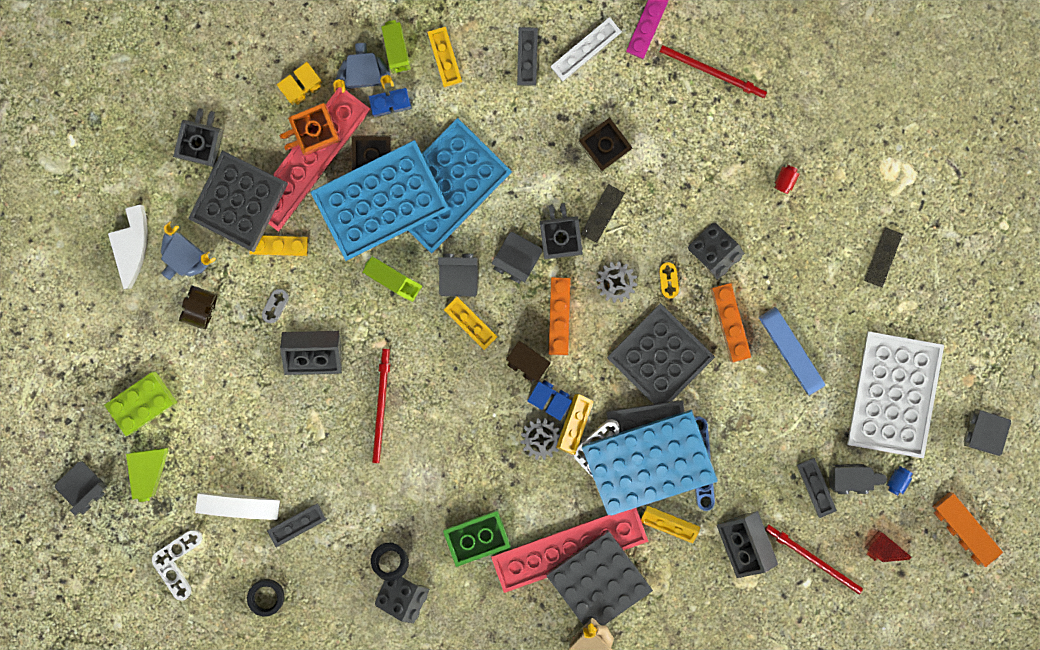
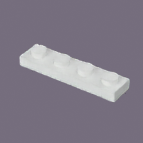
M609 17L550 66L562 82L565 81L620 35L622 31Z

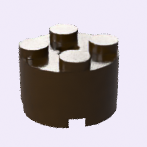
M191 285L188 292L189 298L185 297L182 303V308L185 310L181 312L179 322L200 329H206L212 318L211 314L213 309H215L218 295Z

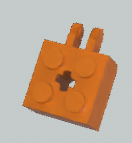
M324 103L289 117L292 129L279 135L281 139H287L295 135L297 140L286 144L284 148L285 150H290L300 146L305 156L341 141L327 106ZM313 125L319 127V130H317L318 132L316 134H314L313 132L310 133V130H312Z

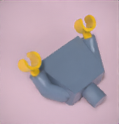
M366 43L355 44L356 55H348L347 60L342 62L337 72L336 80L333 83L334 92L340 87L342 88V93L345 92V87L351 89L382 86L385 89L384 85L386 83H390L391 87L394 86L389 67L381 57H376L375 53H367Z
M169 221L164 226L165 233L161 246V260L167 264V267L161 274L168 280H171L176 273L184 277H191L202 273L210 263L216 260L215 257L210 260L208 258L209 251L206 253L202 252L181 233L176 232L179 228L178 225L171 228V221Z

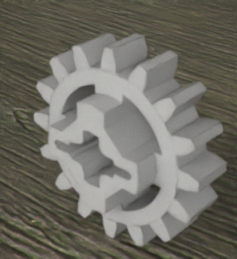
M619 261L616 266L610 262V268L604 265L603 269L605 271L598 272L601 278L596 279L597 282H600V285L596 288L602 289L600 296L607 295L606 301L612 298L613 303H615L616 299L619 298L620 302H623V297L630 299L629 292L635 293L632 287L637 286V283L633 282V279H636L637 276L631 275L633 269L627 270L628 264L621 267ZM619 269L616 275L608 274L611 270ZM625 274H627L629 278V285L625 283ZM617 277H619V282L622 283L623 286L613 287L614 283L609 278L616 279ZM604 280L608 281V291L604 287ZM622 289L626 291L621 295H614L616 290Z
M537 418V423L535 424L530 421V427L524 426L527 432L521 433V436L525 437L521 444H526L523 450L530 451L528 456L535 454L536 460H538L539 456L546 460L547 454L553 457L552 451H559L556 448L558 438L561 435L556 433L559 427L553 428V421L547 424L546 418L543 422H540V419ZM543 426L549 428L552 434H547L543 431ZM536 428L537 432L535 435L528 437L530 432ZM539 434L547 437L543 444L536 441V438H539ZM554 441L552 447L546 451L547 444ZM530 444H535L536 446H538L540 452L534 450L530 446Z

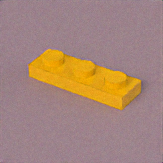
M446 26L427 32L444 88L463 83Z
M262 236L255 251H250L249 254L308 256V237Z
M458 296L444 309L483 350L498 337Z
M574 394L556 448L570 455L576 454L594 401L582 395Z
M650 506L645 508L641 516L643 524L690 543L695 541L700 531V526Z

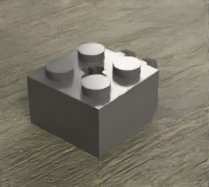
M199 108L195 122L182 120L173 157L214 167L224 130L213 127L215 112L213 111L208 114L207 124H201L204 111ZM201 139L202 145L197 148L198 146L195 145V142H199Z
M561 203L560 206L562 218L555 219V208L551 204L549 205L550 220L540 221L544 260L583 255L578 216L567 217L565 203ZM559 233H563V236L566 235L567 239L563 243L556 241L555 237H558Z
M864 464L829 465V488L833 489L834 492H838V494H849V491L857 492V494H869V490H874V485H884L888 480L886 475L874 472L872 468Z

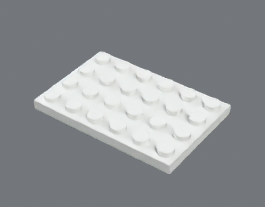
M867 331L847 445L924 458L944 345Z

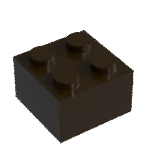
M610 117L578 141L601 173L633 149Z
M352 135V171L391 152V135Z
M520 340L506 358L508 361L507 366L514 371L519 369L524 372L523 377L531 383L534 380L538 382L551 364L550 361Z

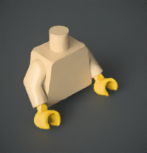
M591 618L572 638L568 650H613L611 647L614 638L607 626L600 625Z

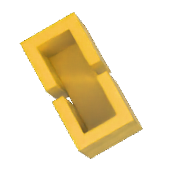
M308 62L294 71V74L305 87L303 90L291 75H288L277 84L278 88L292 105L302 103L306 99L307 93H315L321 88L320 84L323 83Z

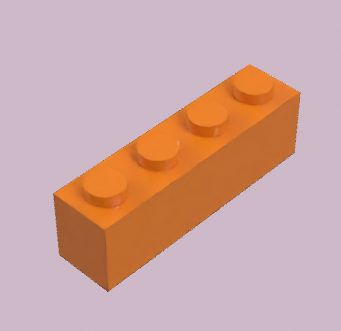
M551 277L549 355H568L570 278Z
M728 283L710 288L730 362L751 358L732 284Z
M947 493L932 506L936 510L934 515L940 521L944 520L948 525L946 529L952 536L956 535L960 539L959 545L965 551L969 550L971 552V559L977 565L981 564L987 567L1003 553L954 493Z

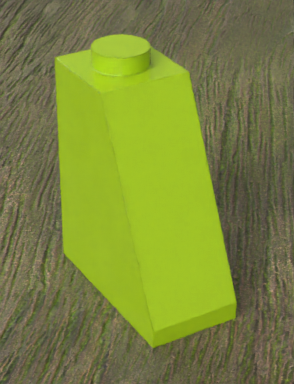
M396 20L385 22V25L381 26L389 68L392 74L411 70L401 23H396Z
M373 256L366 262L362 272L411 302L414 301L422 288V285Z
M168 448L126 454L132 500L138 499V502L150 501V497L155 496L167 458Z

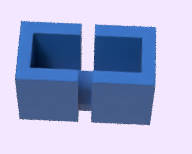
M407 88L389 91V96L386 93L369 96L373 116L380 117L392 114L391 107H393L395 113L412 109Z
M546 380L543 382L538 381L527 402L542 410L551 394H554L546 409V413L561 421L572 402L569 399L570 395L563 390L555 391L552 389L554 385Z

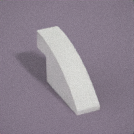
M136 205L125 209L130 224L129 228L108 233L123 289L132 288L145 258L148 229L143 205Z
M200 492L197 495L195 513L277 520L280 500L224 492L220 495Z

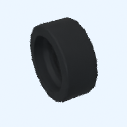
M392 542L383 543L371 555V567L383 580L395 581L401 578L408 569L409 559L407 553L398 544ZM388 551H394L399 554L401 559L399 567L390 573L382 571L379 566L381 556Z
M261 579L254 583L247 594V604L250 610L262 617L277 613L285 599L284 590L281 585L271 579ZM261 587H270L277 594L276 604L269 609L260 608L255 602V593Z

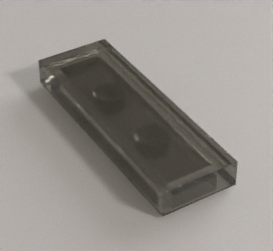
M608 184L583 228L581 235L598 243L625 193Z
M884 227L864 278L865 282L883 288L903 236L902 233Z

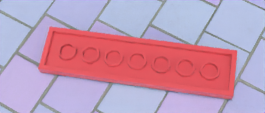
M340 87L326 103V106L341 141L306 156L303 155L300 146H297L290 151L273 174V176L288 183L268 223L278 232H280L371 111L368 106L345 90L342 93V88ZM313 125L312 130H310V133L313 132L314 134H316L318 132L317 130H319V127Z
M637 508L612 516L605 515L491 556L503 592L506 593L547 578V572L606 530L610 531L623 550L648 542Z

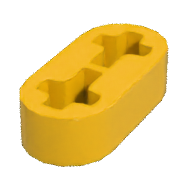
M666 262L659 268L662 295L671 299L679 293L677 269L674 264ZM666 265L673 269L669 280H667L666 273L662 272ZM669 281H671V287L675 288L671 296H669L668 292H665Z

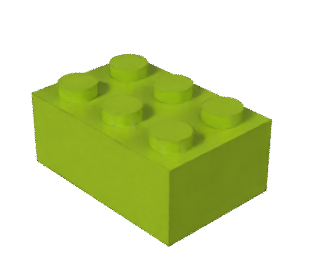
M151 372L104 404V406L123 434L130 436L177 404V401L158 373Z

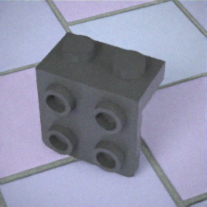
M712 223L688 246V250L707 267L712 276L717 280L724 276L733 264L739 262L745 254L740 245L716 223Z
M510 232L491 264L494 265L493 269L501 274H504V272L510 274V279L518 284L521 281L525 283L542 254V248L516 233Z
M443 254V257H438L439 294L441 296L474 297L477 295L478 258H473L474 254H462V258L454 257V254Z
M974 409L969 419V429L964 436V446L997 456L1002 455L1011 420Z
M83 461L78 462L55 484V489L73 506L70 511L74 516L84 515L91 508L90 504L94 500L96 502L105 495L104 491L108 488Z
M403 577L395 581L385 580L375 601V606L401 622L415 623L430 589L424 585L414 584Z

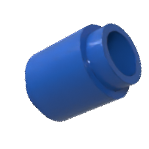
M899 466L886 484L889 487L888 491L897 496L899 493L904 494L912 480L911 476L913 473Z

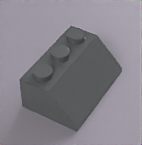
M340 331L282 332L280 351L284 375L342 374Z
M758 511L746 513L716 525L736 578L766 573L779 565Z

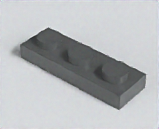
M519 27L517 86H536L538 28Z
M813 457L796 464L818 518L836 512L837 509L815 458Z
M316 503L267 530L275 547H278L326 521L327 518L320 505Z

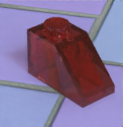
M880 530L864 547L868 550L867 555L874 561L878 559L881 562L910 560L912 558Z

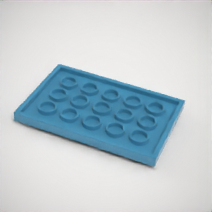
M458 118L422 153L450 209L408 230L431 254L512 173Z
M415 140L310 192L345 261L450 210Z
M692 409L582 445L607 515L612 516L718 482Z

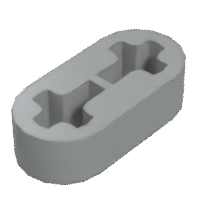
M277 289L271 294L262 312V318L265 322L275 323L279 320L289 301V295L285 290ZM283 293L285 300L275 305L277 301L275 295ZM273 307H275L274 315L276 317L269 320L266 313L267 311H272Z

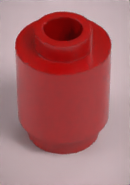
M788 164L786 167L782 166L776 178L774 188L789 194L800 175L797 173L798 169Z

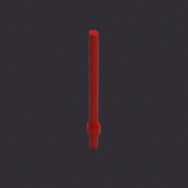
M662 45L659 51L743 89L745 93H752L764 99L767 95V91L754 86L752 82L742 81Z
M383 348L381 364H379L378 369L380 379L372 463H380L388 372H390V349Z
M769 524L765 527L766 532L775 537L777 542L787 545L857 594H861L863 591L862 587L788 538L789 535L783 531H778Z

